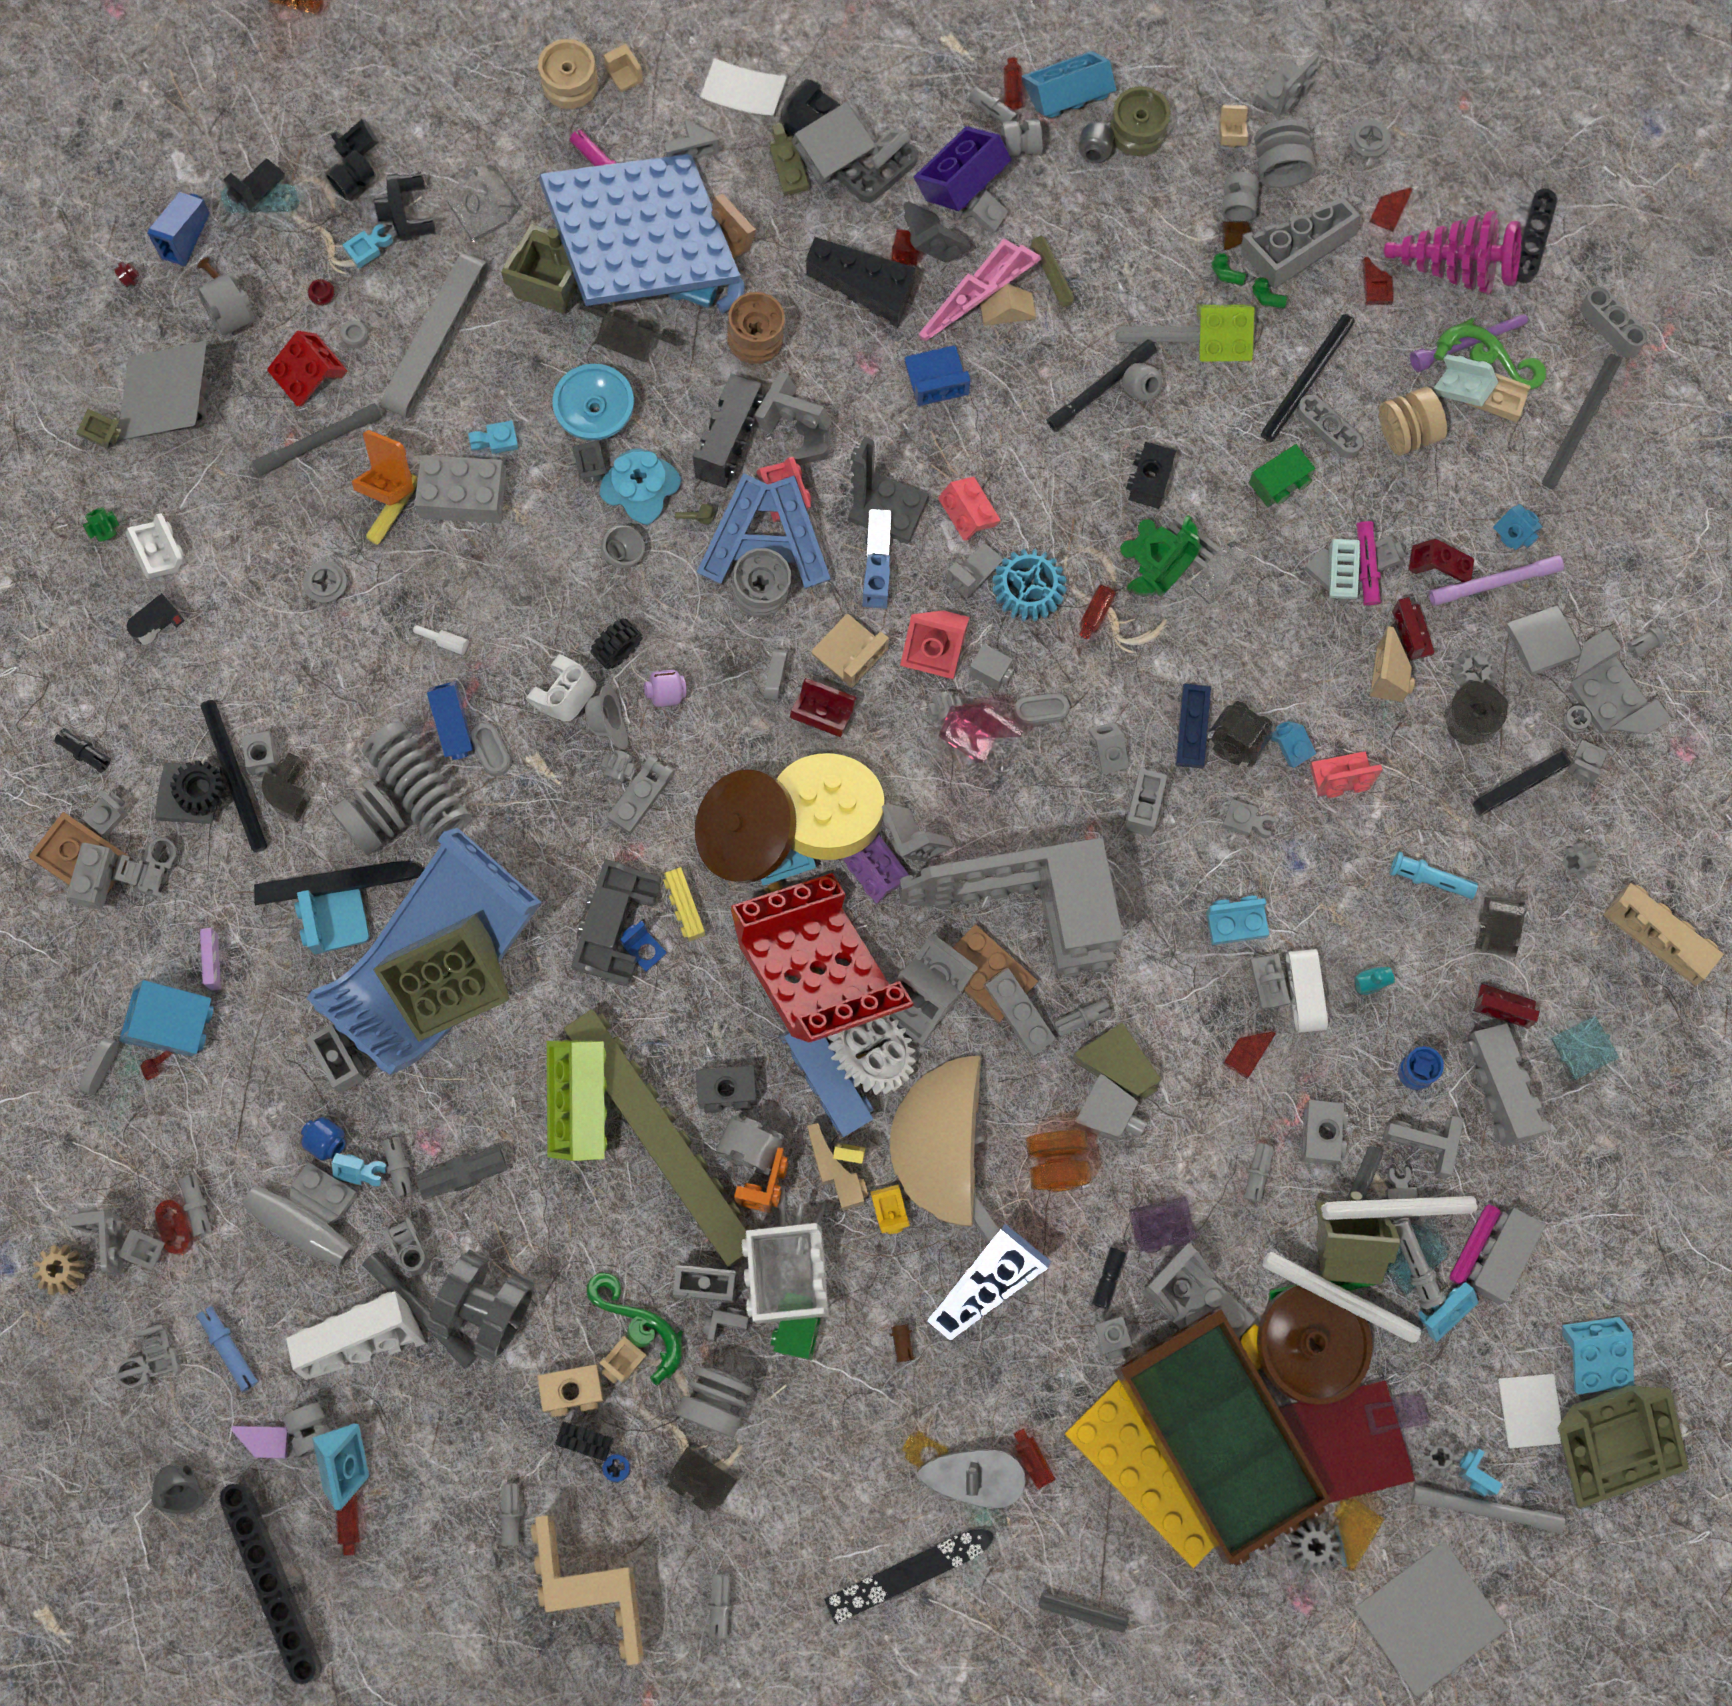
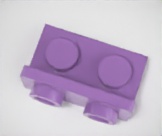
M879 834L865 849L844 859L849 871L856 876L867 895L875 903L881 902L886 894L899 888L900 879L909 875Z

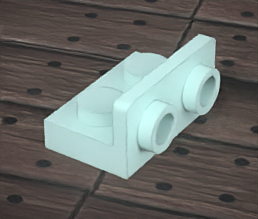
M1447 354L1444 358L1447 370L1433 388L1435 394L1440 397L1482 407L1498 384L1492 365L1484 361L1478 362L1466 359L1463 356Z

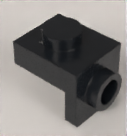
M363 119L344 135L335 131L331 134L335 142L334 148L343 158L352 150H356L364 156L379 143L370 125Z

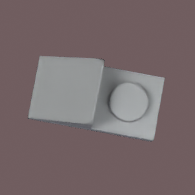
M684 120L687 138H675L670 142L664 143L666 157L688 154L692 155L694 160L719 153L716 134L688 120Z

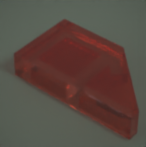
M1408 187L1381 196L1369 222L1394 232L1413 188Z
M1364 257L1362 264L1365 305H1392L1394 301L1392 276L1385 270L1381 271L1371 262L1372 260L1369 257Z
M1271 1031L1239 1038L1223 1064L1248 1079L1276 1033Z

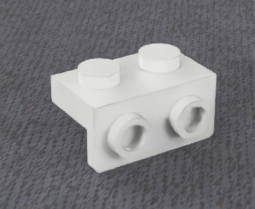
M162 513L156 514L154 521L151 523L127 528L126 536L146 579L178 572L181 561L184 558L183 551L179 544L176 545L172 527L169 522L165 521Z

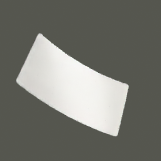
M714 58L700 97L740 111L773 115L787 76L752 71Z

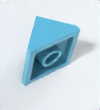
M351 1424L312 1438L322 1488L335 1510H341L369 1477L359 1424Z

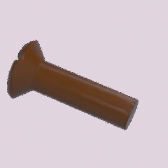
M204 257L197 264L198 269H204L213 279L221 276L210 265L209 257Z

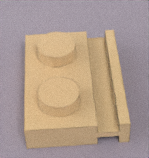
M1495 373L1498 384L1482 407L1466 403L1467 405L1518 422L1531 386Z

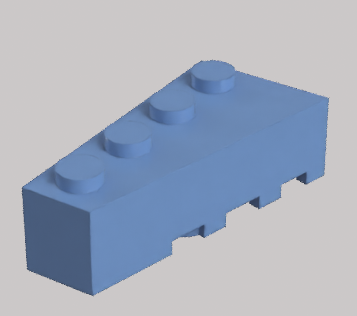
M788 1030L779 1035L783 1044L788 1043L792 1059L800 1070L805 1072L806 1082L814 1094L818 1095L821 1099L819 1101L840 1136L845 1137L873 1120L870 1114L873 1108L866 1096H859L855 1089L856 1087H854V1078L850 1077L846 1080L845 1070H837L841 1063L839 1060L831 1059L836 1054V1051L828 1049L829 1043L826 1037L808 1043L792 1037Z

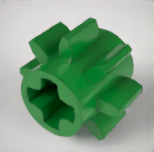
M97 508L85 515L87 522L82 525L90 539L96 537L98 542H102L117 534L114 527L120 524L112 511L106 513L104 508Z

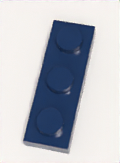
M1183 684L1175 766L1204 768L1211 686Z

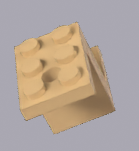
M550 1515L535 1517L536 1524H531V1535L533 1543H538L539 1555L534 1557L536 1574L542 1576L543 1587L538 1588L540 1607L545 1606V1612L620 1601V1607L615 1608L617 1627H623L624 1639L619 1640L621 1659L627 1660V1666L644 1662L633 1567L561 1578L555 1518Z

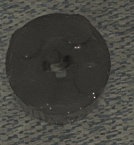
M1479 681L1470 682L1457 691L1445 709L1444 719L1446 720L1449 734L1456 741L1465 745L1481 744L1490 741L1503 726L1507 718L1508 701L1493 686Z
M1235 701L1233 705H1228L1223 709L1206 738L1208 743L1212 740L1215 744L1213 750L1226 761L1238 766L1241 762L1248 763L1247 767H1251L1257 762L1271 740L1273 723L1267 717L1259 716L1249 710L1245 703Z
M1496 896L1484 897L1478 917V922L1483 924L1480 923L1479 931L1476 933L1474 949H1480V952L1515 958L1519 947L1515 946L1516 941L1521 938L1525 901Z

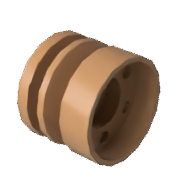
M749 292L739 296L732 303L728 314L727 341L732 354L739 360L749 364H762L772 360L779 353L783 343L785 324L784 310L780 302L763 292Z

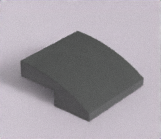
M164 763L157 796L156 820L212 824L216 811L211 813L208 809L206 810L207 815L202 816L198 812L197 816H194L190 811L188 813L184 812L172 796L171 791L173 790L170 787V783L174 782L172 776L174 773L180 774L177 770L180 766L184 770L187 769L186 764ZM215 766V767L217 768L218 772H219V773L221 774V776H222L221 767H220V766ZM202 779L193 782L188 788L189 795L193 797L204 795L209 789V783Z

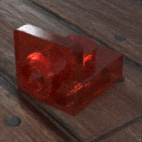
M896 229L894 244L891 250V260L908 266H917L920 251L916 250L911 244L910 231Z

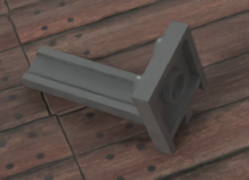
M864 436L861 445H855L850 459L853 461L850 470L853 472L850 481L853 484L850 492L853 495V507L848 516V521L869 529V511L871 509L890 510V537L909 544L929 499V493L875 473V442Z

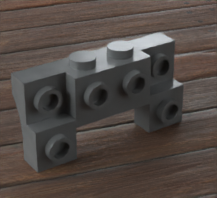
M604 860L594 893H589L585 908L589 911L586 920L582 919L578 927L577 936H580L571 965L573 970L600 977L601 980L629 987L637 959L635 956L620 953L616 950L631 902L654 907L661 884L660 876L639 871L615 861Z

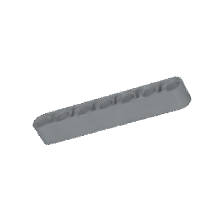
M464 252L459 255L385 390L381 402L384 409L406 418L412 415L487 276L488 262Z

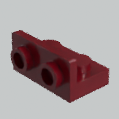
M1409 597L1399 599L1392 610V614L1408 660L1412 661L1432 656L1435 651L1420 605H1412Z
M1485 984L1479 987L1473 1009L1474 1012L1527 1029L1537 1023L1540 1011L1535 1010V1000Z

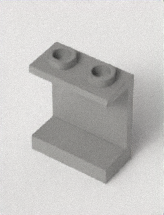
M848 102L843 103L798 131L792 139L794 147L820 186L828 182L832 174L862 155L866 154L867 157L871 155L876 147L874 136L868 129L865 130L860 122L861 118L858 111L854 107L851 108Z

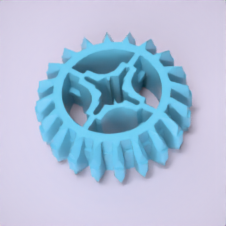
M1024 548L1021 550V556H1018L1013 551L1010 557L1011 560L1004 557L1002 560L1003 566L996 567L995 572L997 575L993 576L992 582L995 586L992 591L993 594L998 595L996 603H1004L1002 606L1003 612L1012 610V618H1015L1017 614H1021L1023 622L1026 621L1027 616H1031L1035 622L1038 619V614L1045 619L1048 617V610L1054 613L1057 610L1056 604H1062L1063 597L1061 595L1066 593V587L1064 586L1066 577L1061 575L1063 572L1062 566L1055 567L1057 561L1055 558L1047 560L1048 554L1046 552L1041 556H1037L1036 548L1032 550V554H1027ZM1026 568H1030V569H1031V570H1029V571H1027V572L1019 571V570H1021V569H1026ZM1041 572L1048 578L1051 588L1047 587L1046 583L1039 578ZM1033 578H1034V582H1033L1034 585H1031L1030 587H1028L1027 590H1026V592L1024 593V591H1025V586H1027L1029 583H1031V581H1032ZM1007 581L1012 583V587L1019 591L1018 598L1010 592ZM1032 598L1039 599V601L1036 602H1027Z

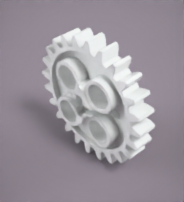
M890 1015L828 1036L833 1041L828 1046V1049L836 1051V1054L831 1059L839 1060L841 1063L837 1070L845 1069L847 1072L845 1079L854 1078V1087L862 1083L864 1092L872 1088L875 1095L881 1091L884 1094L889 1093L891 1090L896 1091L909 1080L908 1076L914 1071L911 1066L916 1062L915 1059L910 1057L915 1052V1049L907 1046L912 1039L904 1038L903 1034L906 1032V1029H898L899 1020L896 1019L891 1022L889 1020ZM884 1039L888 1041L884 1043L881 1047L873 1049L864 1057L860 1059L856 1058L863 1051L871 1049L880 1041Z

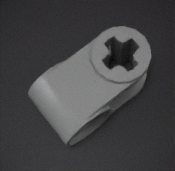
M408 1216L399 1225L391 1229L387 1227L383 1229L384 1236L394 1252L399 1265L411 1275L418 1276L425 1273L429 1268L430 1259L412 1218ZM415 1253L420 1254L421 1260L419 1264L415 1267H409V1257Z

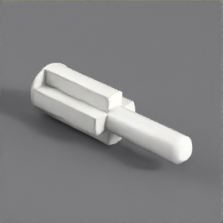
M418 625L413 628L414 633L435 640L437 646L464 655L468 648V639L443 630L437 633Z

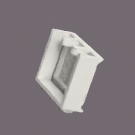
M817 1223L746 1231V1239H742V1250L744 1257H748L749 1269L744 1270L746 1287H750L751 1299H747L748 1317H753V1321L757 1324L829 1317L821 1227Z

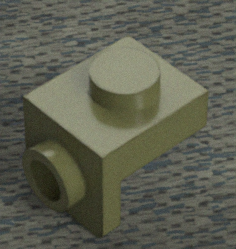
M87 409L76 435L107 449L110 442L116 443L122 429L117 427L119 419L114 417L112 420Z

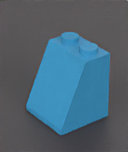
M142 980L133 988L119 1042L193 1056L197 1054V1050L202 1051L205 1044L206 1034H202L204 1024L210 1022L214 1007L210 1006L212 998Z

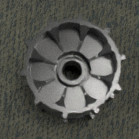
M469 1249L467 1253L461 1254L452 1270L449 1271L438 1295L435 1297V1302L427 1319L429 1325L427 1331L448 1340L449 1336L455 1335L463 1321L466 1320L480 1327L474 1342L475 1351L473 1354L494 1364L495 1360L502 1357L504 1351L514 1339L527 1313L532 1296L535 1293V1281L515 1272L514 1276L508 1277L503 1287L497 1292L483 1285L489 1270V1258Z

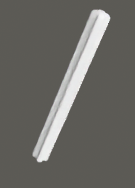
M1461 1196L1326 1202L1321 1206V1211L1324 1219L1332 1220L1471 1214L1477 1210L1478 1205L1476 1204L1475 1197Z
M1273 1252L1267 1253L1262 1263L1264 1268L1411 1343L1419 1340L1421 1329L1416 1325Z

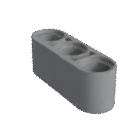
M1595 286L1589 290L1580 307L1582 315L1619 354L1627 358L1636 356L1648 339V332L1645 327L1605 287ZM1610 320L1616 321L1617 324L1612 323Z

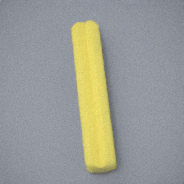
M412 474V483L415 491L418 477ZM413 492L400 499L396 504L391 506L386 504L366 535L370 542L376 545L381 542Z

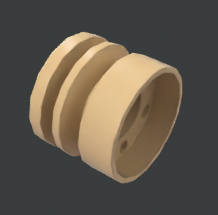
M1425 386L1407 393L1405 398L1399 396L1380 404L1379 420L1381 429L1389 447L1398 456L1419 449L1421 444L1428 446L1445 439L1447 435L1445 413L1437 395L1431 388Z

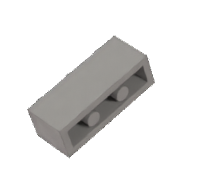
M1515 1207L1507 1210L1506 1213L1504 1211L1500 1213L1494 1227L1498 1228L1494 1237H1488L1481 1251L1484 1253L1480 1264L1476 1262L1468 1278L1472 1279L1469 1285L1475 1292L1498 1305L1507 1302L1545 1227V1224Z

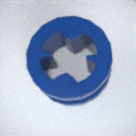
M611 1455L603 1463V1474L612 1482L624 1481L630 1473V1463L622 1455ZM616 1459L620 1460L619 1464L624 1463L625 1470L620 1471L619 1477H613L614 1473L611 1472L609 1474L608 1467L612 1466L613 1460Z

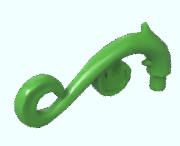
M1474 318L1449 327L1443 332L1436 343L1437 349L1433 357L1436 360L1443 361L1447 351H1450L1453 345H1460L1462 343L1459 339L1475 338L1483 342L1488 351H1483V343L1476 344L1469 353L1471 360L1484 361L1491 365L1498 358L1510 377L1515 381L1531 386L1530 390L1540 387L1545 381L1546 369L1543 363L1535 358L1524 359L1517 365L1518 370L1526 367L1531 369L1533 378L1525 380L1520 377L1501 342L1488 330L1478 325H1473Z

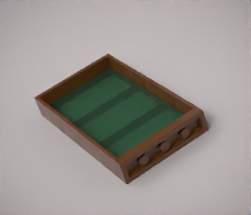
M1222 1309L1211 1310L1114 1369L1119 1381L1223 1563L1228 1565L1234 1564L1235 1566L1242 1565L1251 1558L1250 1553L1258 1548L1260 1550L1269 1548L1276 1542L1275 1537L1283 1532L1287 1535L1301 1527L1299 1522L1307 1517L1313 1519L1326 1511L1324 1506L1332 1502Z

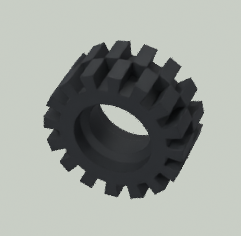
M622 618L620 621H615L613 626L609 625L607 630L600 634V638H596L590 652L605 669L610 670V668H615L617 664L620 665L624 659H628L630 653H634L635 647L640 645L643 635L628 619Z
M195 761V766L191 762L185 763L187 766L185 770L180 766L177 769L180 774L174 773L172 776L174 782L170 783V787L173 790L171 791L172 796L180 808L186 813L190 811L194 816H197L198 812L202 816L207 815L206 810L208 809L211 813L216 811L214 805L220 807L223 804L221 798L225 799L226 793L224 790H227L226 784L215 766L212 767L208 762H205L203 765L201 761ZM202 779L209 783V789L204 795L199 797L189 795L188 788L193 782Z
M562 1421L555 1445L606 1462L614 1438Z

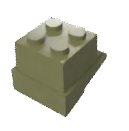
M530 224L515 250L513 249L501 270L504 284L511 287L515 298L564 314L577 286V281L559 233L556 229L549 230Z
M1356 1191L1351 1193L1349 1201L1362 1200L1361 1193ZM1315 1201L1314 1205L1318 1220L1316 1240L1322 1278L1329 1281L1381 1285L1388 1264L1395 1263L1400 1245L1398 1233L1390 1218L1326 1220L1322 1217L1321 1206L1326 1202Z

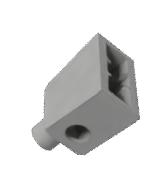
M1100 1074L1073 1127L1118 1141L1124 1130L1140 1138L1147 1122L1132 1115L1138 1101L1107 1077Z

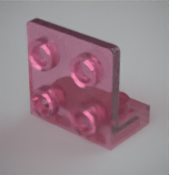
M980 703V705L964 704L963 706H951L938 736L976 762L985 763L995 738L1021 737L1023 731L1015 726L1016 723L1012 719L997 714L993 706Z

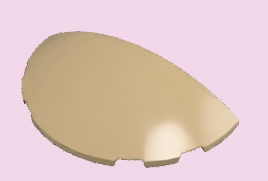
M968 1056L948 1061L922 1076L910 1088V1091L898 1106L890 1134V1154L894 1172L911 1200L920 1208L923 1207L928 1212L934 1214L941 1221L967 1227H973L975 1189L974 1148L976 1113H978L980 1056Z

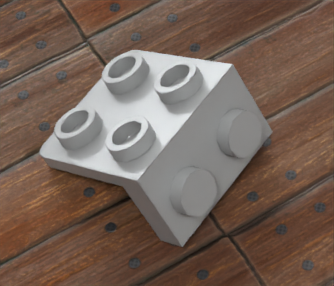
M96 1207L79 1208L78 1213L68 1214L69 1227L83 1232L99 1231L100 1266L102 1272L115 1276L122 1275L123 1268L127 1265V1260L118 1257L122 1248V1238H125L126 1234L125 1223L121 1220V1217L105 1210H97Z

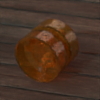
M1054 1131L1026 1138L1028 1159L1044 1160V1164L1036 1165L1029 1169L1031 1189L1061 1192L1074 1190L1079 1186L1088 1185L1093 1182L1090 1162L1074 1160L1073 1158L1089 1152L1086 1131Z

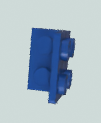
M953 345L905 357V365L917 407L969 395L971 380L968 371L963 372L956 346Z

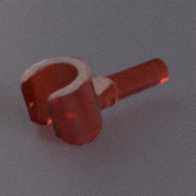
M164 1051L154 1059L143 1061L141 1070L145 1079L151 1080L160 1075L157 1066L170 1057L173 1052Z

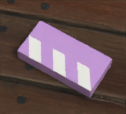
M204 928L200 931L203 984L211 991L221 990L218 934L212 928Z

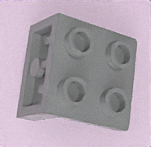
M1315 52L1301 68L1288 60L1256 94L1255 100L1277 117H1280L1286 110L1288 112L1291 111L1296 105L1298 97L1302 93L1307 94L1314 84L1312 79L1319 69L1317 63L1320 55Z
M891 804L882 806L884 812L883 821L887 828L891 830L894 837V849L901 857L926 862L953 848L950 837L938 835V833L919 831L909 808Z

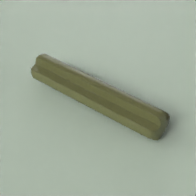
M1038 236L1033 238L1031 246L1034 252L1041 257L1040 265L1062 307L1072 305L1074 303V296L1045 237Z

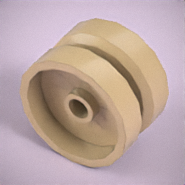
M575 39L557 40L543 49L538 60V71L545 97L553 105L562 109H576L589 103L598 91L599 82L592 51L584 43Z

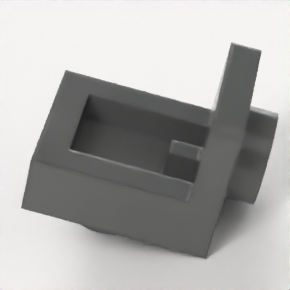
M599 440L572 446L580 479L585 478L586 483L602 480L601 474H605L606 469Z

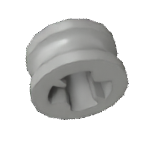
M1573 706L1564 715L1563 724L1568 731L1580 733L1591 723V713L1584 706ZM1576 714L1581 716V722L1578 725L1574 723V716Z

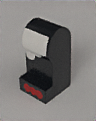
M161 593L128 620L127 631L135 642L146 645L151 643L155 639L156 634L170 623L177 628L184 622V619Z

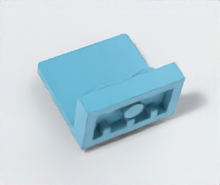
M1620 1317L1562 1325V1336L1573 1349L1574 1391L1577 1394L1634 1386L1633 1333Z

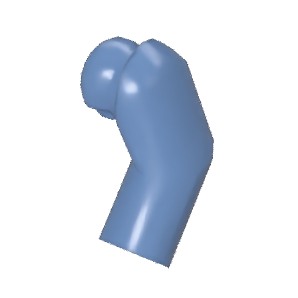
M741 277L739 283L728 284L727 295L716 302L721 313L730 310L732 303L739 296L744 295L745 284Z

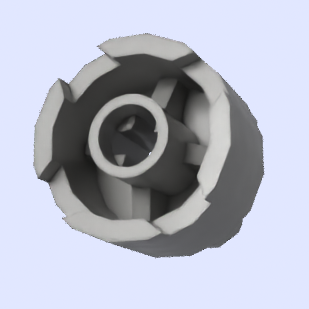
M232 272L219 276L196 288L201 303L205 304L209 313L210 321L219 335L222 334V336L256 320L249 307L251 303L245 291H239L236 288L239 285Z
M732 1115L715 1152L719 1153L720 1157L740 1167H756L755 1173L769 1176L774 1164L777 1148H781L784 1135L773 1130H768L767 1132L760 1129L762 1124L753 1119L745 1118L744 1120Z

